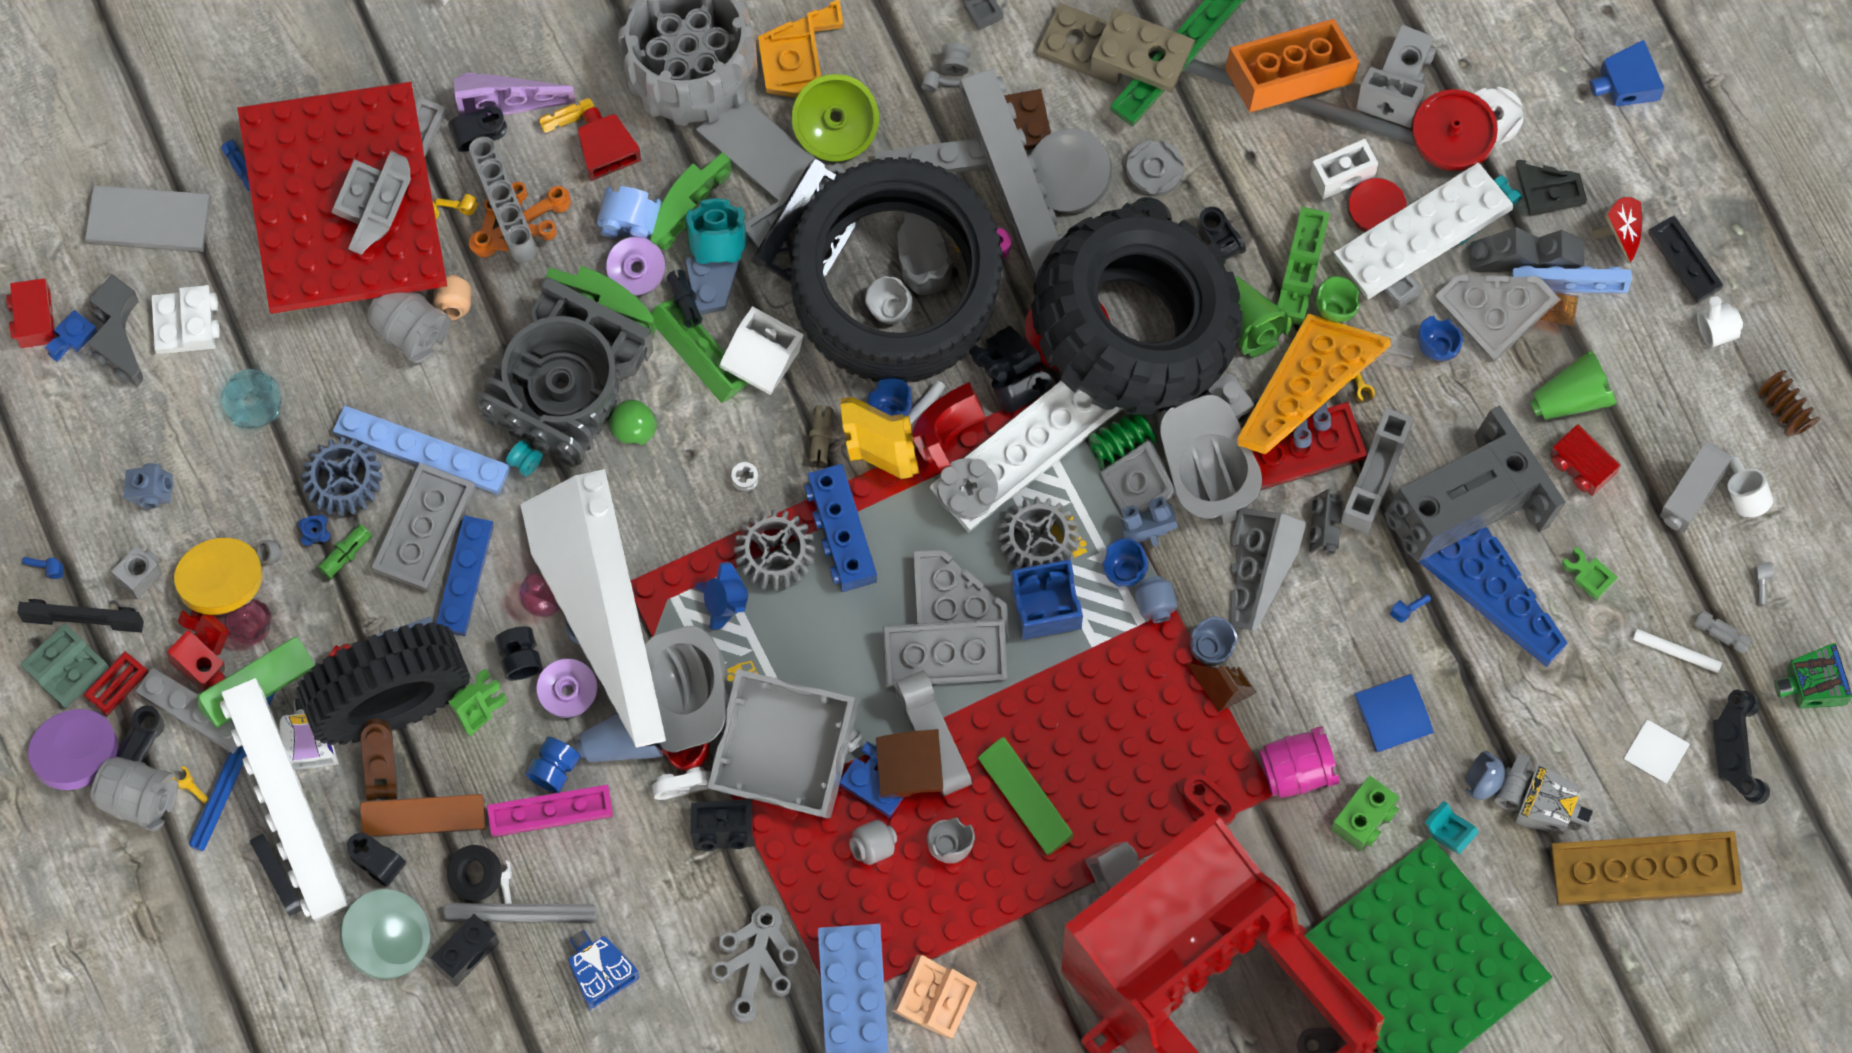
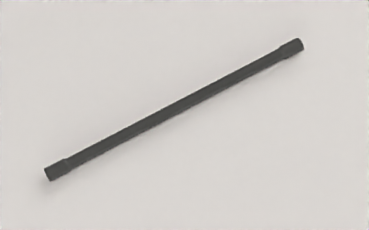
M1159 51L1150 52L1148 54L1149 58L1152 59ZM1193 59L1183 70L1235 87L1224 68ZM1309 96L1284 103L1415 146L1411 129Z

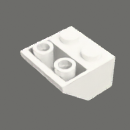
M752 306L737 328L719 367L771 395L799 354L804 334Z

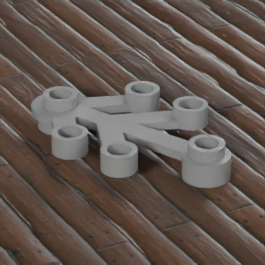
M772 906L757 908L752 914L750 924L735 933L727 932L720 937L721 949L726 953H732L738 948V944L756 935L753 947L726 963L717 962L712 967L713 978L718 982H725L730 978L731 974L749 964L741 997L737 998L732 1004L733 1018L742 1024L750 1023L756 1017L757 1009L753 998L761 967L772 982V989L776 995L786 996L791 990L790 980L782 976L766 950L768 939L770 938L780 952V961L784 966L792 967L798 962L797 950L789 946L779 930L782 925L781 914ZM770 916L772 922L769 925H764L761 923V918ZM732 938L735 943L732 947H725L723 945L724 940ZM786 952H792L795 958L792 961H786L783 955ZM720 967L727 970V974L723 977L716 975V970ZM780 981L788 985L783 991L776 989V984ZM741 1004H747L750 1009L747 1013H741L738 1011V1007Z

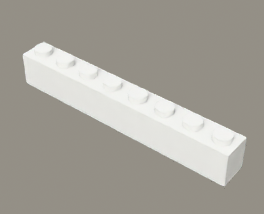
M255 678L221 692L224 698L220 702L222 711L226 719L232 718L235 729L231 730L237 747L243 745L247 757L242 758L244 766L249 775H255L258 785L254 786L260 804L266 802L270 812L265 815L267 823L272 832L277 830L281 842L276 843L283 860L289 859L293 869L288 872L290 880L295 889L300 887L304 899L299 901L305 916H312V919L317 922L350 907L260 682Z

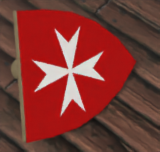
M1621 197L1612 203L1605 214L1609 225L1593 228L1592 236L1595 240L1615 236L1627 262L1631 263L1640 245L1642 234L1641 201L1633 197Z

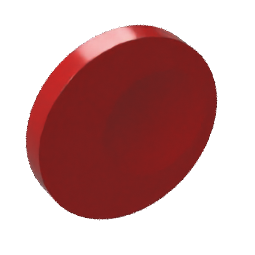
M1459 89L1443 90L1429 96L1416 111L1412 125L1413 141L1420 155L1433 166L1447 171H1465L1478 162L1479 164L1484 162L1491 154L1498 135L1497 119L1491 107L1479 96Z

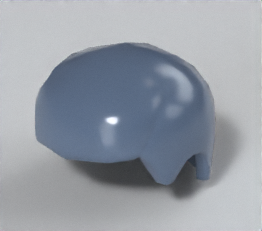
M1212 616L1202 620L1193 629L1189 640V647L1195 659L1205 665L1216 666L1227 661L1232 655L1238 638L1231 623L1224 618Z
M1488 751L1481 752L1465 777V782L1471 787V790L1466 788L1465 791L1478 800H1484L1496 794L1504 782L1506 771L1503 762Z

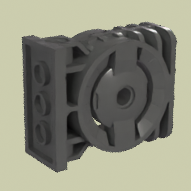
M546 277L541 285L542 293L530 311L532 323L525 326L512 338L505 350L502 363L496 365L494 368L495 375L493 378L487 379L485 382L486 389L484 392H479L476 401L478 409L482 413L481 418L486 423L492 426L499 424L505 427L506 431L517 439L526 438L533 442L532 445L544 453L550 451L558 455V459L566 465H581L584 460L585 451L590 450L593 446L594 436L600 434L602 426L610 418L612 409L616 407L620 379L636 375L643 361H648L654 352L651 330ZM608 341L613 343L612 347H610ZM531 354H534V355H537V356H540V357H544V358H543V359H539V358H537V357H535V356H533V355H531ZM578 356L586 359L595 368L600 379V387L603 391L595 388V380L591 368ZM514 379L528 386L529 396L533 405L545 415L540 417L529 407L524 397L523 387L514 384ZM559 381H565L569 383L568 386L563 389H558L554 387V385Z

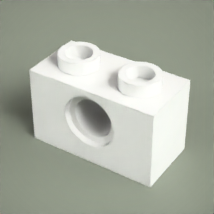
M1363 139L1314 160L1310 177L1322 199H1326L1354 187L1362 181L1374 178L1378 162L1366 139Z

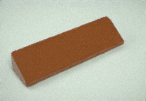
M482 794L360 803L362 833H366L371 837L486 829L485 802Z

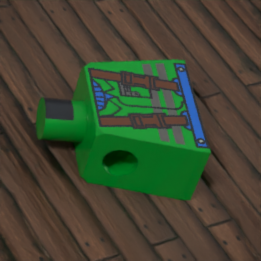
M1836 643L1829 644L1792 660L1787 667L1788 677L1774 681L1777 696L1780 698L1794 694L1797 706L1800 709L1846 706L1852 698L1851 689Z

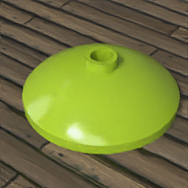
M844 74L823 75L809 82L798 94L792 110L793 130L800 144L813 156L833 162L849 160L864 152L874 140L879 126L878 105L868 87L856 78ZM833 111L841 113L842 118L840 121H833L830 115Z

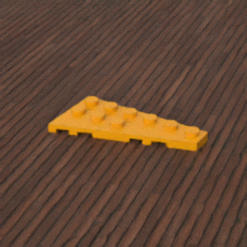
M1308 314L1240 432L1238 446L1263 454L1268 453L1390 347V338Z

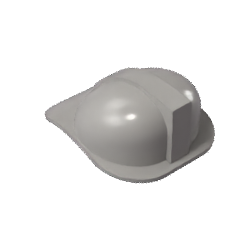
M1205 395L1188 401L1175 409L1174 407L1170 408L1164 414L1160 430L1179 502L1186 511L1196 517L1211 519L1221 516L1223 524L1236 521V510L1250 505L1259 495L1262 475L1252 450L1238 446V436L1242 429L1233 409L1224 399L1215 395Z
M685 626L652 637L645 644V649L666 741L659 744L666 751L678 752L712 741L721 732L726 720L724 686L726 667L720 649L710 634L697 626Z

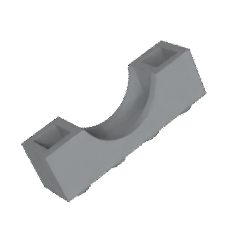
M1389 408L1385 409L1362 471L1343 512L1342 525L1369 535L1411 431L1414 418Z

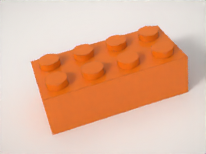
M1330 19L1230 47L1225 71L1250 113L1353 84L1359 60L1335 19Z

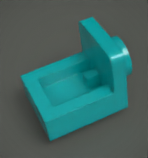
M1445 801L1433 809L1425 821L1431 837L1459 855L1479 833L1475 825L1453 813L1450 805Z

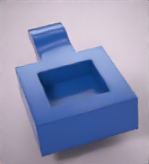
M73 310L54 330L58 338L51 340L45 347L49 351L48 355L57 362L70 347L78 352L97 333L96 326Z

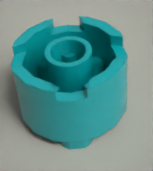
M713 198L701 201L700 207L693 211L691 209L688 210L686 215L688 247L690 253L694 255L696 262L707 264L709 262L723 261L736 262L741 259V253L745 250L747 244L745 214L741 206L737 208L730 205V200Z

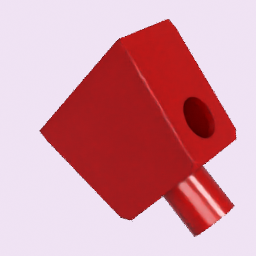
M592 107L583 112L582 115L586 125L578 128V135L590 182L641 161L639 146L616 114L602 117L598 107Z
M189 629L167 651L168 662L203 692L227 678L223 674L225 671L224 662ZM204 666L210 668V670L207 672L199 671V669Z

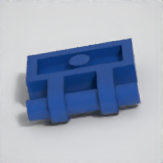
M867 741L861 752L870 757L869 761L865 764L855 758L841 778L839 786L890 818L904 797L880 798L879 778L876 771L878 767L876 746Z

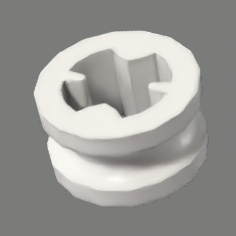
M748 462L737 464L731 472L733 486L741 492L752 491L758 484V471L756 467ZM744 471L749 472L750 477L753 476L752 479H747L746 483H742L740 477L737 478L738 475L742 476Z

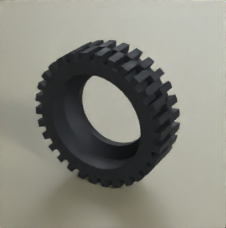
M418 623L411 628L408 625L401 626L398 631H393V629L386 630L380 636L376 634L371 635L367 641L362 643L356 641L351 644V648H342L336 651V656H328L323 659L324 664H316L312 667L313 672H307L303 676L304 679L299 681V687L296 688L315 739L317 741L320 740V743L323 744L328 742L329 745H334L339 742V745H344L349 741H352V743L360 742L362 727L370 719H382L391 726V730L396 728L401 730L406 728V724L410 722L417 723L423 720V716H431L437 712L436 708H444L449 704L448 700H452L459 690L466 688L465 685H468L470 682V673L450 627H444L440 623L436 626L434 623H427L425 626L422 623Z

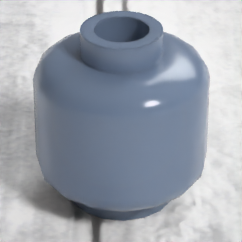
M1162 576L1150 577L1139 583L1140 587L1135 591L1140 615L1145 619H1153V623L1169 620L1171 618L1170 614L1178 607L1172 583L1168 580H1163Z

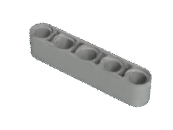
M478 137L470 144L469 151L511 257L519 263L529 262L536 256L537 248L494 141L489 137Z

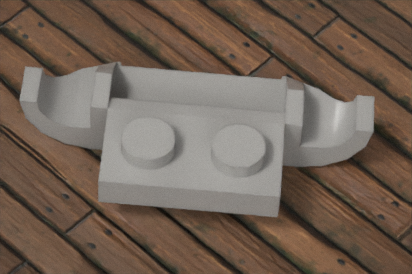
M391 150L382 171L354 159L331 211L335 215L358 224L349 245V250L362 255L372 243L380 240L389 231L411 180L410 167L406 157Z

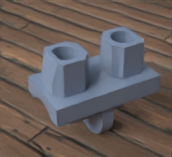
M1162 496L1149 502V511L1139 513L1138 507L1134 505L1122 509L1123 518L1120 520L1124 538H1131L1135 541L1139 540V542L1151 539L1152 545L1155 547L1159 546V536L1166 535L1168 531L1178 528L1173 505L1167 504Z

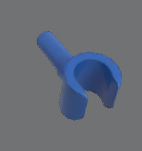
M23 557L22 564L45 569V577L61 579L63 577V565L56 558H48L46 561Z
M1426 594L1418 600L1411 602L1408 606L1399 600L1392 607L1390 615L1398 622L1403 623L1413 611L1431 601V597L1429 594Z

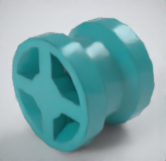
M522 439L511 449L506 458V463L511 467L516 466L521 475L528 477L540 464L543 453L539 450L531 449L530 444L525 439Z

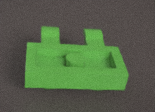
M487 669L478 673L476 685L471 683L466 688L459 690L453 699L448 702L462 729L469 736L474 734L493 717L491 713L495 709L502 707L507 702L503 692L495 698L491 697L501 686L497 679L489 684H484L491 677Z

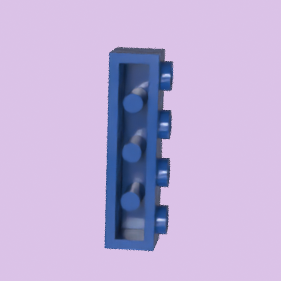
M843 464L808 473V483L804 484V490L808 502L814 501L816 511L812 512L816 528H822L825 539L821 540L825 557L831 556L834 565L830 567L834 585L840 584L842 592L877 583V572Z

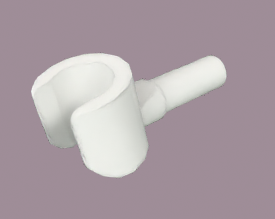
M506 860L507 869L502 872L500 886L502 888L504 904H512L509 889L512 869L509 861Z

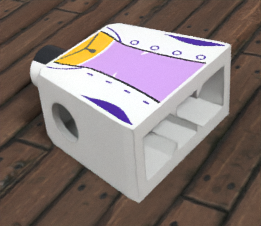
M299 698L293 700L294 714L281 717L279 732L294 769L302 770L339 765L335 746L329 745L328 742L325 744L320 743V740L317 741L315 739Z

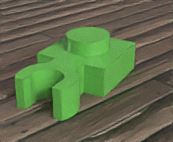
M1575 547L1572 554L1578 559V562L1571 563L1565 558L1562 561V567L1568 572H1576L1578 575L1574 582L1597 601L1615 583L1618 577L1596 558L1588 563L1585 560L1584 552Z

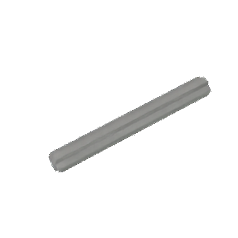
M446 903L443 915L446 921H467L475 914L483 922H595L597 908L594 904Z

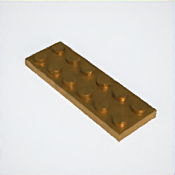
M1735 831L1552 843L1550 846L1557 906L1741 894L1743 891Z

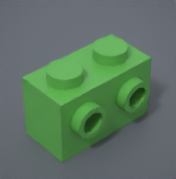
M1369 775L1334 820L1331 830L1361 852L1366 844L1371 847L1381 834V831L1378 829L1384 821L1390 823L1398 813L1399 808L1396 805L1399 796Z

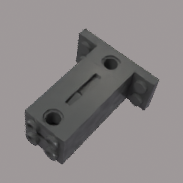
M1500 405L1489 411L1474 435L1479 447L1478 449L1401 487L1384 513L1388 525L1391 529L1396 530L1402 539L1404 549L1414 557L1416 562L1522 508L1528 521L1541 532L1550 527L1565 505L1566 501Z

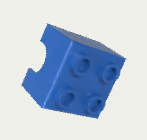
M1071 559L1011 570L1010 585L1022 640L1082 629L1083 613L1080 600L1077 599Z

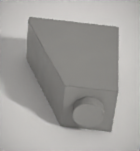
M1708 441L1704 443L1663 507L1659 517L1663 519L1667 526L1674 530L1680 529L1684 533L1722 479L1732 456Z

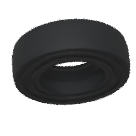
M468 845L460 848L451 857L447 867V880L450 888L456 895L466 900L479 901L488 898L496 891L501 881V863L497 855L484 846ZM478 861L483 866V878L479 883L471 885L465 878V870L469 863Z

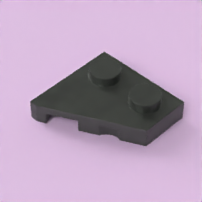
M1516 160L1515 166L1529 216L1586 204L1587 197L1580 173L1567 170L1559 171L1555 167L1543 165V168L1525 164V160Z

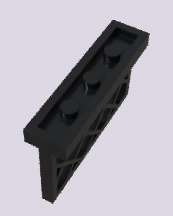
M817 159L808 163L751 259L752 263L759 267L767 268L790 284L791 274L788 272L792 271V267L781 269L772 262L778 253L788 251L792 264L793 246L790 232L792 229L797 228L798 224L796 222L802 216L806 205L811 201L810 198L815 192L816 194L820 190L819 183L822 178L825 177L832 181L836 176L824 168L825 164ZM858 220L846 227L842 235L835 238V240H839L835 247L833 243L829 247L830 256L827 260L823 261L824 277L827 275ZM786 240L787 247L781 248Z

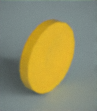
M215 538L194 546L181 558L174 574L175 587L181 601L191 610L208 615L224 614L244 606L256 595L263 579V569L256 551L247 543L234 538Z

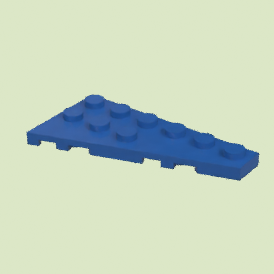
M1487 527L1419 561L1421 565L1545 667H1548L1566 647L1567 641L1549 614L1543 612L1535 600L1537 596L1531 588H1527L1521 579L1522 574L1497 537L1492 536Z

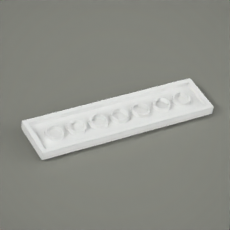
M1061 380L965 457L974 460L981 459L986 462L987 466L996 476L998 492L994 504L981 517L962 519L958 517L959 515L953 513L952 515L968 533L971 532L1123 408L1115 407L1112 410H1106L1091 404L1092 397L1079 389L1074 393ZM939 479L930 486L931 491L937 497ZM964 482L960 491H966L968 496L973 495L972 491L975 486L969 484V482Z

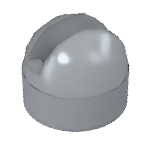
M261 540L257 544L256 553L261 564L278 562L282 556L279 543L272 540Z

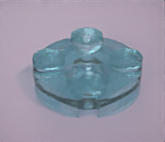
M247 369L234 374L229 379L230 382L226 385V388H223L221 403L226 416L236 427L247 429L260 428L278 418L282 405V394L278 383L273 377L263 374L262 371L257 369ZM249 393H254L255 397L260 396L256 404L244 403V400L248 399Z

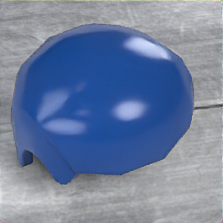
M1433 315L1421 322L1417 340L1419 349L1425 357L1435 361H1449L1459 354L1463 343L1460 329L1452 324L1450 319L1440 321Z
M898 378L881 379L878 381L876 389L872 393L869 392L867 403L890 416L899 414L907 416L912 409L911 388L904 380Z
M1119 538L1107 546L1106 557L1102 565L1106 577L1111 583L1118 587H1132L1145 578L1149 561L1140 543L1131 538Z

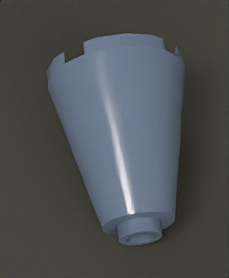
M618 712L582 732L580 740L577 741V749L581 758L586 757L588 762L648 759L664 756L659 743L636 748L620 720Z

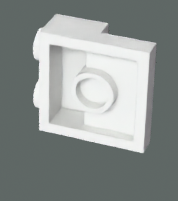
M209 285L179 288L180 293L152 295L156 354L216 348L215 338H220V328L218 320H214L213 311L218 310L217 294L211 292Z

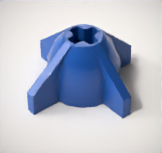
M730 562L719 563L717 578H712L708 582L696 583L695 588L704 593L705 606L711 614L710 629H722L733 615L745 612L748 602V590Z

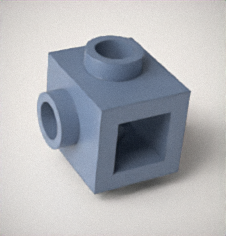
M155 463L144 464L141 468L128 469L125 475L123 498L139 507L148 509L157 508L160 504L171 503L173 474L161 468V465Z

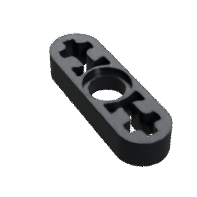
M262 833L249 840L289 917L302 911L301 904L264 834Z

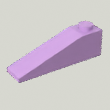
M465 73L460 77L453 78L459 115L468 114L486 106H496L505 115L576 103L573 86L475 73Z

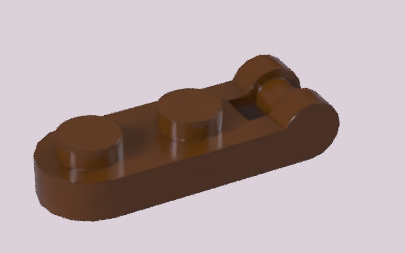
M370 719L363 725L361 731L367 801H375L377 797H388V800L398 799L391 726L382 719ZM386 778V785H376V779Z

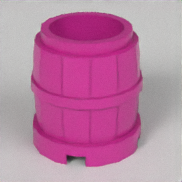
M1323 726L1310 729V732L1285 736L1282 739L1264 745V749L1259 750L1272 797L1278 795L1279 798H1284L1297 794L1302 795L1324 785L1329 787L1340 784L1339 776L1335 775L1333 770L1336 764L1327 735L1323 734Z

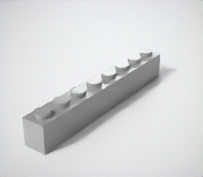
M994 68L960 79L959 90L1032 280L1035 282L1039 268L1056 241L1060 240L1063 235H1058L1054 225L1057 224V219L1053 209L1046 206L1044 198H1047L1045 187L1042 181L1037 182L1034 172L1037 171L1035 161L1032 155L1027 156L1024 149L1026 145L1025 135L1021 128H1016L1014 119H1016L1014 107L1011 102L1007 103L1003 93H1006L1004 81L1001 76H996Z

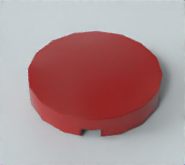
M1371 178L1362 181L1353 189L1348 201V214L1355 223V226L1363 232H1367L1406 208V198L1403 191L1395 183L1384 178Z

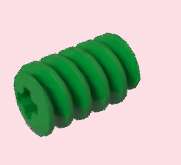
M1130 414V419L1122 417L1119 424L1112 422L1109 425V430L1105 427L1100 428L1099 435L1094 432L1090 433L1088 441L1093 457L1099 467L1104 469V459L1112 465L1115 463L1114 454L1122 458L1125 456L1124 449L1127 448L1131 452L1135 449L1134 444L1142 445L1145 443V438H1148L1154 444L1156 438L1150 425L1142 415Z

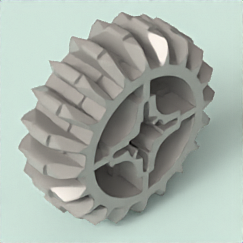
M1035 497L1033 505H1030L1029 501L1024 499L1022 501L1023 509L1014 504L1012 506L1013 514L1006 513L1004 515L1006 523H1001L999 526L1002 534L998 535V542L1003 544L1000 547L1001 553L1008 554L1006 562L1010 564L1017 561L1015 570L1063 560H1073L1074 555L1072 552L1078 550V543L1075 541L1079 539L1080 534L1074 530L1077 528V521L1069 520L1071 518L1070 510L1061 513L1063 507L1061 502L1056 504L1055 507H1051L1052 500L1050 498L1046 500L1045 504H1040L1039 497ZM1032 518H1043L1037 523L1029 521ZM1054 523L1062 532L1064 539L1062 545L1050 533ZM1016 530L1021 532V536L1027 540L1024 551L1019 548L1015 541L1014 533ZM1044 532V538L1040 537L1033 543L1034 536L1038 537L1040 534ZM1038 552H1047L1050 554L1042 557L1034 556Z
M776 509L771 511L770 518H767L766 513L762 511L759 513V522L756 518L750 517L749 523L751 527L742 525L741 532L744 535L736 536L735 541L740 544V546L734 547V554L740 555L736 559L737 566H744L741 570L743 576L753 573L750 583L755 584L758 579H761L762 589H766L768 582L773 583L772 587L775 591L778 590V582H783L784 587L788 589L790 588L789 579L792 578L796 583L801 582L799 573L804 575L809 573V568L805 564L811 565L814 563V558L808 555L815 553L816 550L814 545L809 544L814 540L813 534H805L808 530L807 524L797 527L800 520L798 516L793 517L789 521L788 511L783 512L782 518L777 517ZM770 529L781 530L775 536H768L762 533ZM791 535L796 539L800 548L797 559L792 556V552L786 547ZM753 541L758 544V548L764 553L759 564L753 560L750 554V546ZM781 543L780 553L775 551L770 555V547L774 549ZM774 564L790 566L780 571L769 570Z

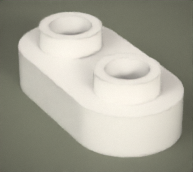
M696 767L686 771L684 775L674 777V774H665L656 778L657 782L652 784L654 798L664 800L707 790L711 772L704 771L703 767Z

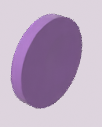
M85 709L65 711L51 717L37 729L29 744V763L37 778L49 787L60 790L82 788L94 782L95 776L104 761L108 758L116 757L118 740L111 724L101 714Z

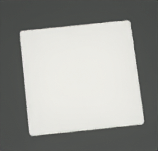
M1646 720L1624 759L1664 783H1668L1690 744L1655 723Z

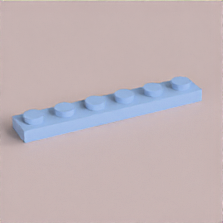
M345 405L333 429L334 436L343 437L348 441L354 438L359 445L365 443L370 449L417 466L419 462L471 481L475 483V487L497 495L500 494L510 471V466L506 463Z

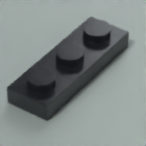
M1675 215L1650 228L1648 234L1697 303L1723 288V283Z

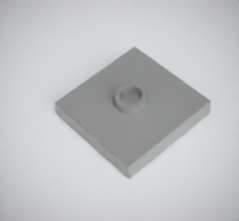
M1146 441L1099 472L1121 513L1123 508L1132 505L1138 507L1139 513L1149 511V502L1152 499L1162 496L1167 501L1176 495L1173 480L1150 441Z

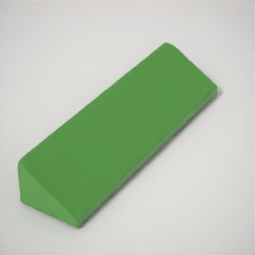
M673 298L655 307L652 316L655 320L656 329L721 403L729 400L749 384L719 367L725 355L724 350L701 324L695 327L691 319L692 328L685 326L681 312L674 305Z
M295 636L199 694L197 697L198 709L218 728L232 719L231 717L226 719L222 711L220 702L224 698L221 692L256 678L260 682L264 695L267 698L307 672H310L315 663L302 642Z
M1004 737L996 741L978 757V760L1047 856L1073 840L1071 829Z

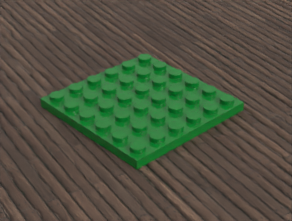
M1432 837L1304 935L1385 1018L1379 1033L1380 1039L1376 1043V1049L1379 1053H1460L1547 984L1553 977Z

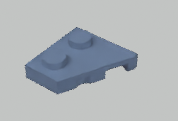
M694 256L685 258L690 286L696 294L695 302L700 315L726 310L739 260L736 262L723 261L700 264L695 261Z

